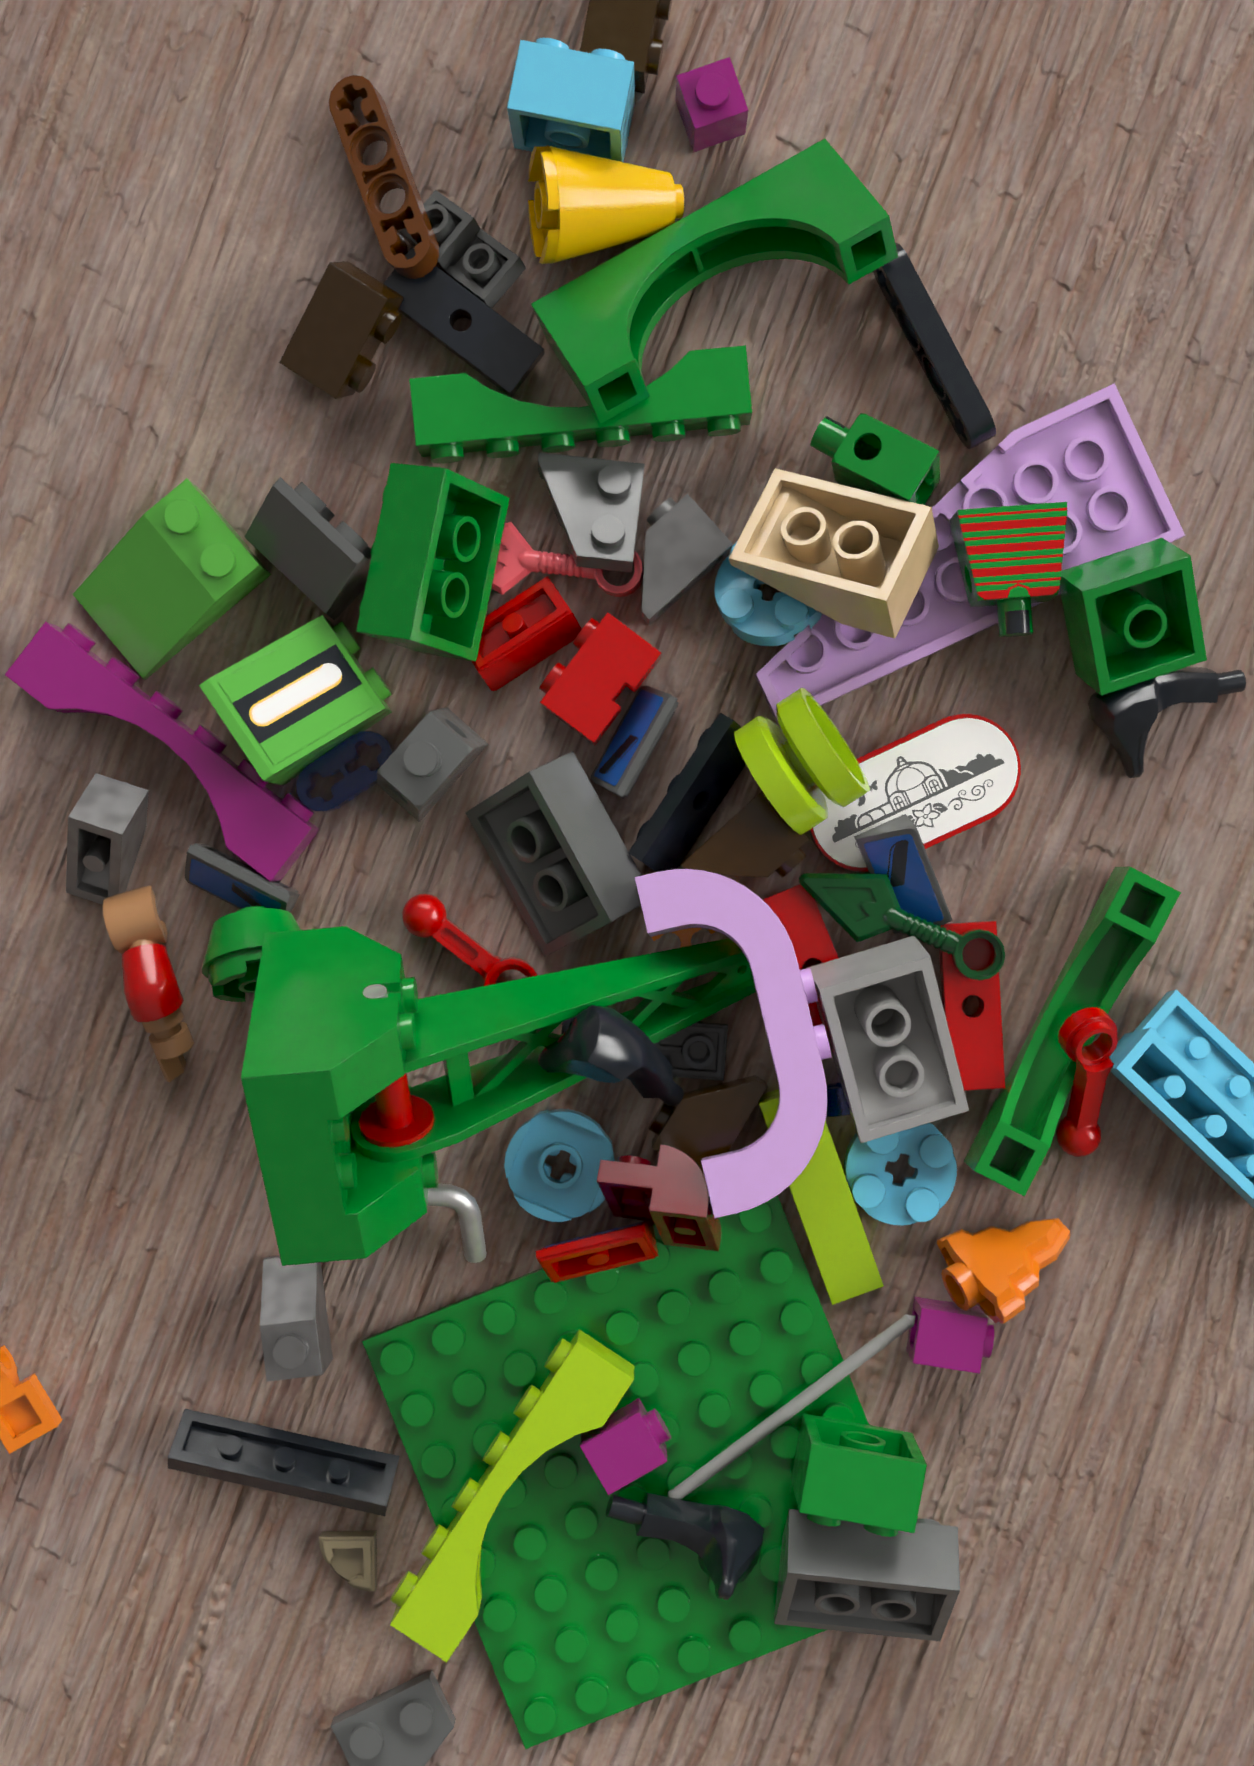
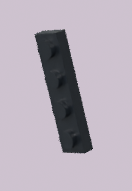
M184 1409L168 1455V1469L385 1516L400 1456Z

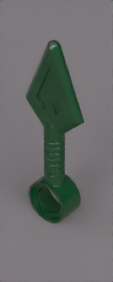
M804 873L799 877L800 885L857 943L891 929L897 932L900 931L904 935L907 934L909 937L915 936L921 942L927 943L930 946L933 945L934 948H940L941 951L952 955L953 963L958 971L968 978L975 980L993 977L1004 965V945L990 931L977 928L959 934L952 930H947L945 927H940L938 924L934 925L931 921L927 922L926 919H921L912 913L908 914L907 911L901 909L887 874ZM983 938L989 941L994 949L993 961L990 966L983 970H972L963 961V948L972 939Z

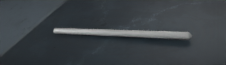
M905 1314L670 1490L667 1497L681 1500L908 1329L912 1328L915 1323V1316Z

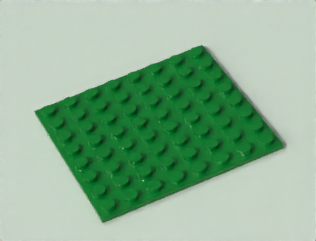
M778 1195L752 1209L719 1217L721 1224L719 1252L664 1245L654 1223L653 1227L658 1256L654 1259L556 1283L551 1282L544 1269L541 1268L363 1339L362 1343L436 1527L439 1524L446 1529L449 1527L458 1513L457 1510L452 1508L458 1493L469 1478L476 1482L480 1480L489 1464L482 1460L491 1443L500 1431L509 1436L520 1419L513 1412L530 1385L540 1389L551 1372L544 1365L553 1349L562 1338L570 1343L579 1329L635 1366L634 1380L612 1413L639 1398L647 1412L654 1408L658 1411L671 1435V1439L665 1442L667 1445L666 1463L612 1493L641 1503L646 1493L667 1497L670 1490L844 1361ZM850 1375L846 1376L760 1442L681 1499L733 1508L747 1513L764 1528L763 1544L757 1564L743 1582L737 1584L733 1595L726 1601L716 1597L715 1585L711 1577L700 1568L697 1553L675 1541L636 1536L635 1525L606 1517L607 1504L612 1494H607L580 1447L581 1434L575 1435L549 1449L522 1471L502 1496L487 1524L482 1541L480 1561L482 1600L478 1616L474 1622L525 1749L826 1631V1629L774 1624L782 1536L789 1509L799 1510L791 1476L802 1415L805 1413L869 1425Z

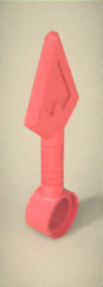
M508 522L504 524L491 589L504 595L531 572H541L543 574L547 572L548 574H561V576H581L582 578L596 579L599 587L608 595L625 597L634 593L640 587L644 568L638 553L635 551L633 562L635 572L633 578L622 586L611 585L604 579L603 569L577 567L572 554L569 556L568 554L562 555L561 553L555 554L554 552L548 553L533 550L513 523Z

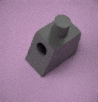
M449 708L430 711L378 769L377 784L420 822L488 746V743Z

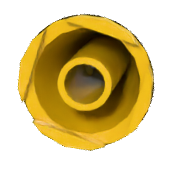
M548 145L534 146L530 158L528 182H537L534 189V200H528V213L534 254L536 257H541L539 261L541 264H552L646 238L675 223V219L683 217V187L681 184H674L673 176L670 172Z

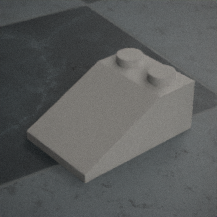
M915 936L808 967L811 969L818 1001L816 1004L820 1019L825 1026L831 1054L860 1143L969 1111L931 956Z

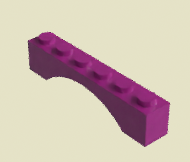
M45 621L5 673V676L50 710L61 713H95L117 717L138 725L165 742L189 765L206 789L220 820L226 847L270 882L281 881L320 831L317 826L309 821L314 812L289 793L281 799L265 787L268 782L262 780L253 765L246 759H243L238 766L225 756L222 751L227 744L207 728L199 725L193 731L180 721L178 717L182 714L183 710L166 696L155 691L152 697H150L134 684L139 679V676L121 661L112 657L106 663L90 651L96 642L71 623H68L62 629Z

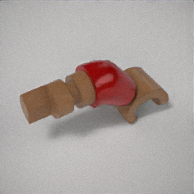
M151 885L110 896L103 900L102 907L110 940L114 948L120 954H123V987L131 1015L135 1021L142 1022L145 1032L151 1033L149 1042L165 1080L170 1083L185 1071L186 1061L183 1054L192 1048L194 1040L187 1023L181 1022L184 1016L180 1007L184 1000L166 946L162 945L167 943V927L159 919L155 903L156 897Z

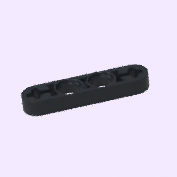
M895 243L898 258L874 270V276L955 432L964 446L972 449L996 436L995 423L910 258L902 246Z

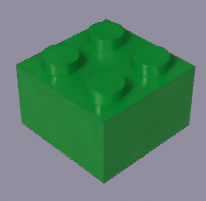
M1159 538L1061 571L1060 594L1075 674L1101 696L1207 660L1191 555L1164 538Z
M803 1413L791 1476L799 1513L807 1514L808 1520L824 1526H839L841 1520L864 1524L863 1528L866 1531L880 1536L894 1537L897 1536L898 1531L915 1533L927 1463L913 1434L910 1432Z

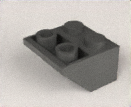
M280 477L272 485L244 537L324 613L335 621L365 589L370 566L371 548L344 521L334 528L329 521L335 515L303 482H300L293 489Z

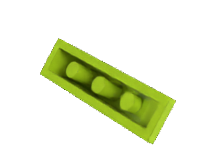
M779 1089L763 1094L758 1102L767 1129L772 1124L778 1109ZM825 1120L823 1133L817 1149L802 1173L789 1185V1189L831 1304L834 1305L881 1288L884 1285Z

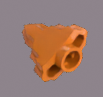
M1059 1218L1027 1221L1010 1231L990 1226L973 1234L963 1229L938 1239L936 1243L948 1266L941 1273L944 1286L952 1300L962 1310L966 1311L978 1305L995 1323L1005 1324L1025 1309L1024 1297L1039 1286V1270L1057 1260L1070 1239V1230Z

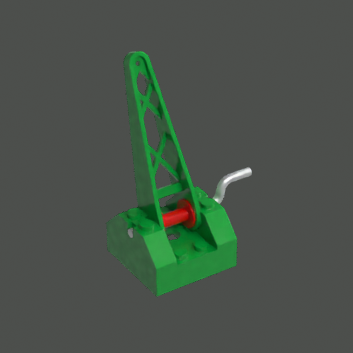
M346 926L265 933L241 1081L282 1266L365 1259L427 1213V1206H442L454 1209L459 1217L465 1259L471 1263L484 1260L487 1253L481 1212L476 1199L460 1187L452 1184H438L437 1158L434 1151L457 1144L586 1079L587 1077L563 1072L548 1073L539 1065L538 1058L545 1047L558 1041L563 1035L551 1032L564 1020L576 1017L577 1014L591 1005L606 1007L636 996L644 998L634 1009L620 1014L637 1025L655 1044L755 993L756 989L751 968L742 950L731 939L726 938L418 999L415 977L405 978L402 955ZM712 971L719 972L706 984L683 992L675 991L685 980ZM507 1039L520 1041L507 1054L472 1066L469 1064L468 1052ZM443 1061L444 1076L413 1087L408 1085V1072Z

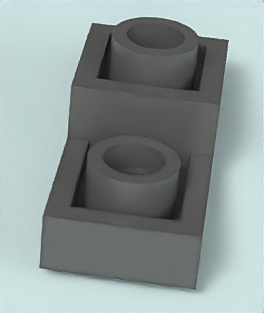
M435 190L423 204L439 246V257L435 266L492 309L526 267L519 256L483 231L474 217ZM406 228L400 231L402 236L415 247L418 244L407 232Z

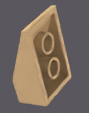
M775 468L729 557V561L737 569L843 625L895 639L933 561L939 544L932 507Z

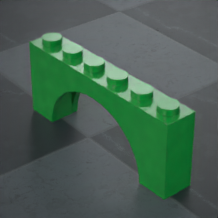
M824 138L531 303V306L547 342L599 423L602 424L650 397L642 377V357L648 338L666 311L683 295L705 280L748 263L772 259H793L824 266L842 277L849 285L898 258V253L888 213Z

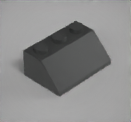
M574 751L529 771L465 812L544 957L607 925L641 905L635 877L642 875Z
M789 1509L782 1536L774 1624L941 1641L960 1593L958 1527L941 1525L932 1519H917L915 1533L898 1531L897 1536L886 1537L866 1531L863 1528L864 1524L841 1520L839 1526L820 1525L808 1520L807 1514L799 1513V1510Z

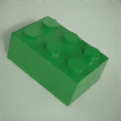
M391 463L387 484L383 491V503L376 537L371 549V562L364 596L360 602V615L356 632L423 654L476 662L510 498L447 468Z

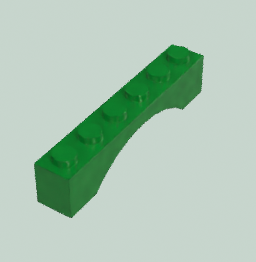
M746 345L689 351L671 370L646 386L650 397L602 424L599 423L589 406L548 407L518 401L489 389L466 373L409 379L416 447L422 457L430 456L432 463L439 464L464 460V453L486 451V456L489 458L512 457L519 454V447L541 445L542 452H565L575 448L574 442L596 440L599 447H617L629 444L630 436L652 434L653 441L669 442L685 438V431L707 429L709 436H728L741 432L742 425H750L752 416Z
M1130 866L1114 867L1005 1079V1088L1000 1089L964 1159V1162L973 1171L1025 1197L1051 1146L1060 1115L1074 1083L1076 1062L1068 1057L1058 1041V1034L1062 1024L1073 1013L1088 1007L1101 1008L1107 1014L1109 1013L1122 989L1155 944L1181 892ZM1097 1034L1087 1039L1083 1047L1090 1045Z

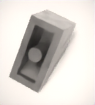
M688 493L678 503L671 497L668 498L647 518V522L651 527L646 531L642 619L649 626L730 553L733 545Z
M95 773L68 816L66 893L103 905L104 899L126 892L146 830L149 790Z
M280 1256L265 1257L263 1259L260 1332L267 1382L323 1375L333 1360L321 1262L282 1266Z

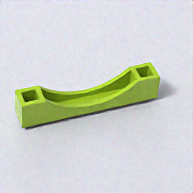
M580 1329L570 1343L562 1338L555 1346L544 1365L545 1368L551 1371L540 1389L530 1385L513 1412L514 1415L520 1418L509 1436L500 1431L495 1437L482 1460L489 1464L488 1468L478 1482L472 1478L466 1481L452 1504V1508L458 1511L455 1518L447 1529L440 1524L435 1528L421 1551V1554L427 1560L417 1575L409 1570L406 1572L390 1598V1601L396 1604L390 1626L446 1663L478 1616L482 1600L480 1576L482 1541L487 1524L502 1496L522 1471L546 1451L575 1435L603 1427L634 1380L635 1366Z

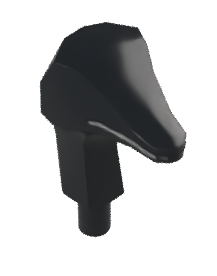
M1185 667L1102 696L1095 692L1091 695L1088 706L1093 722L1101 729L1118 753L1126 775L1129 778L1140 777L1144 772V753L1148 734L1159 712L1178 703H1217L1219 695L1244 691L1246 678L1241 670L1216 673L1211 669L1203 667Z
M595 1005L586 1008L577 1014L571 1026L560 1039L545 1047L538 1058L539 1065L548 1073L563 1072L585 1076L605 1083H617L627 1078L643 1098H659L668 1106L679 1104L684 1096L683 1089L673 1081L671 1063L637 1025L613 1008Z
M646 1493L642 1503L612 1494L606 1508V1517L635 1525L636 1536L675 1541L697 1553L700 1568L711 1577L715 1585L716 1597L725 1601L729 1600L733 1595L737 1584L743 1582L752 1572L761 1552L764 1528L747 1513L727 1506L708 1505Z

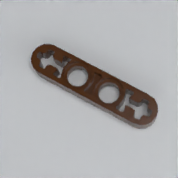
M357 75L345 77L334 86L330 93V112L382 253L388 263L405 278L417 279L424 277L433 270L438 262L439 246L385 101L368 79ZM358 97L363 98L360 102V107L364 117L369 122L365 125H361L352 113L354 110L353 101ZM376 141L387 142V152L383 160L374 165L363 164V154L367 146ZM396 188L405 190V201L400 209L390 214L381 212V200L388 191ZM406 228L407 232L418 243L414 247L416 255L411 259H407L404 256L407 253V245L404 237L398 230Z

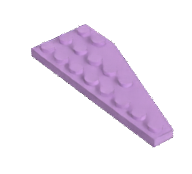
M1115 383L1013 430L932 507L939 548L895 639L843 625L823 614L811 629L808 625L795 636V640L789 642L756 673V680L778 726L776 704L800 688H805L822 706L998 624L997 606L971 607L968 602L950 529V518L957 510L1067 502L1068 511L1062 570L1159 538H1164L1172 543L1185 536ZM1043 602L1031 603L1032 607H1034Z

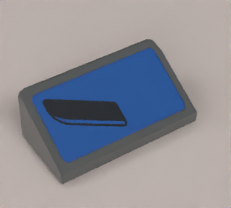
M647 685L641 686L595 767L591 780L623 799L625 797L628 798L678 708V698Z
M906 814L854 836L869 874L888 875L901 909L907 911L908 914L912 913L921 919L924 918L927 922L931 921L934 925H944L953 921L919 832ZM892 930L894 934L901 933L900 931Z
M195 843L190 845L187 851L186 881L239 909L263 906L266 908L282 909L291 913L300 896L298 891L280 881L270 882L254 868L207 844Z

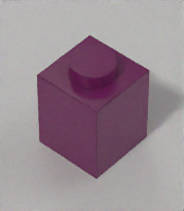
M730 57L676 75L675 101L693 153L745 135L749 110Z
M914 1296L912 1315L915 1316V1323L909 1329L906 1347L911 1361L914 1364L980 1374L982 1357L990 1358L994 1345V1325L988 1324L986 1314L979 1306H974L964 1311L954 1302Z
M638 1398L612 1413L603 1427L581 1433L580 1447L607 1494L610 1495L666 1463L667 1445L665 1442L671 1439V1435L658 1411L654 1408L647 1412Z

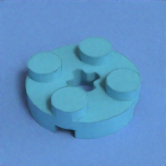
M736 543L732 546V548H731V550H730V555H731V553H732V551H733V549H734ZM730 555L721 564L715 579L716 603L722 618L742 640L760 646L784 645L795 640L794 635L802 632L808 625L811 629L823 615L783 592L775 593L772 601H765L762 591L758 590V588L766 583L732 566L729 561Z
M545 1110L534 1115L533 1118L522 1124L515 1132L506 1151L504 1168L509 1187L513 1191L515 1199L524 1210L546 1221L564 1222L572 1220V1218L581 1217L587 1212L590 1213L605 1200L597 1183L600 1160L615 1161L611 1139L595 1120L575 1110ZM560 1150L571 1154L569 1162L576 1166V1171L573 1175L564 1173L560 1180H557L550 1176L552 1167L544 1162L548 1155L557 1156Z
M930 1122L864 1143H860L856 1133L847 1147L844 1159V1174L854 1200L868 1215L887 1224L903 1226L916 1222H926L937 1215L939 1209L946 1204L953 1192L957 1177V1164L951 1143ZM900 1154H906L909 1156L908 1164L915 1168V1172L912 1177H905L902 1183H893L892 1173L885 1171L887 1161L897 1162Z

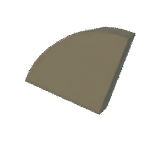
M377 1530L322 1531L319 1536V1544L326 1563L330 1564L337 1574L347 1580L350 1586L359 1590L375 1592L377 1587Z

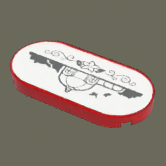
M958 714L943 718L857 758L868 781L870 791L846 807L833 803L823 793L828 807V818L810 829V835L814 844L825 858L844 869L868 872L854 836L906 814L915 824L924 848L927 849L995 817L1007 807L1014 797L1020 781L1021 764L1017 748L1008 733L990 719L973 714Z

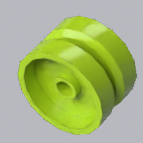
M805 688L798 689L776 704V714L781 729L770 719L758 716L734 732L735 742L741 756L757 784L779 815L800 835L828 818V807L823 793L833 803L846 807L870 791L868 781L850 747L824 709Z

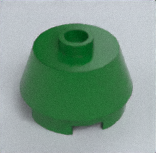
M251 906L225 915L213 923L202 966V974L208 978L212 985L213 997L224 1001L246 1002L245 993H255L264 934L301 930L290 912L263 906Z

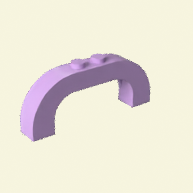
M672 869L635 877L647 933L650 937L687 928L714 930L727 936L737 944L750 965L779 1086L778 1109L772 1124L757 1141L742 1149L702 1158L701 1163L714 1218L752 1209L774 1198L793 1183L811 1160L824 1129L827 1112V1085L821 1060L832 1058L825 1026L824 1024L813 1026L808 1007L809 1003L818 1001L811 969H799L793 944L780 919L757 894L744 885L716 873L693 869Z

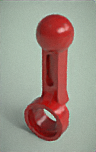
M418 894L410 898L405 904L402 919L406 929L417 937H433L478 972L484 979V986L495 984L498 976L507 970L520 971L526 978L537 976L535 969L528 962L520 958L509 957L503 959L493 955L446 918L445 906L437 897L431 894Z
M1088 1007L1073 1013L1062 1024L1058 1034L1060 1046L1068 1057L1076 1062V1071L1067 1116L1060 1121L1056 1137L1062 1150L1075 1157H1084L1093 1153L1100 1144L1101 1129L1098 1124V1118L1107 1076L1114 1065L1109 1056L1114 1052L1118 1043L1116 1024L1103 1009L1097 1007ZM1101 1033L1097 1040H1095L1090 1045L1083 1047V1044L1086 1042L1087 1039H1089L1091 1036L1095 1034Z

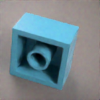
M538 38L536 42L520 40L507 106L514 148L532 152L534 146L548 145L624 162L635 106L634 62L625 60L622 54L609 49H595L592 53L571 50L567 44L552 38Z

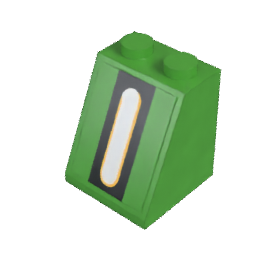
M324 615L308 622L199 685L262 780L282 786L392 713L384 701L392 693L374 667L366 672L363 670L353 655L361 647L343 621L334 626Z

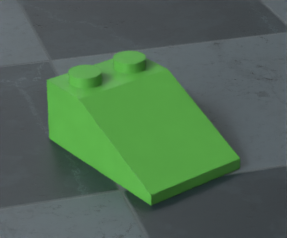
M186 478L142 515L78 587L73 596L142 679L146 680L271 574L206 495Z

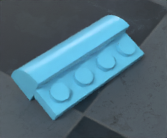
M1177 989L1169 991L1133 1032L1124 1034L1118 1041L1116 1049L1109 1056L1114 1063L1110 1072L1254 1209V1063Z

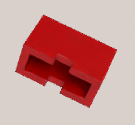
M608 612L600 623L594 618H591L573 642V645L579 651L567 667L558 662L539 687L546 694L540 701L541 705L594 746H596L622 711L620 709L621 706L615 703L617 698L626 687L633 693H636L660 661L662 655L659 650Z

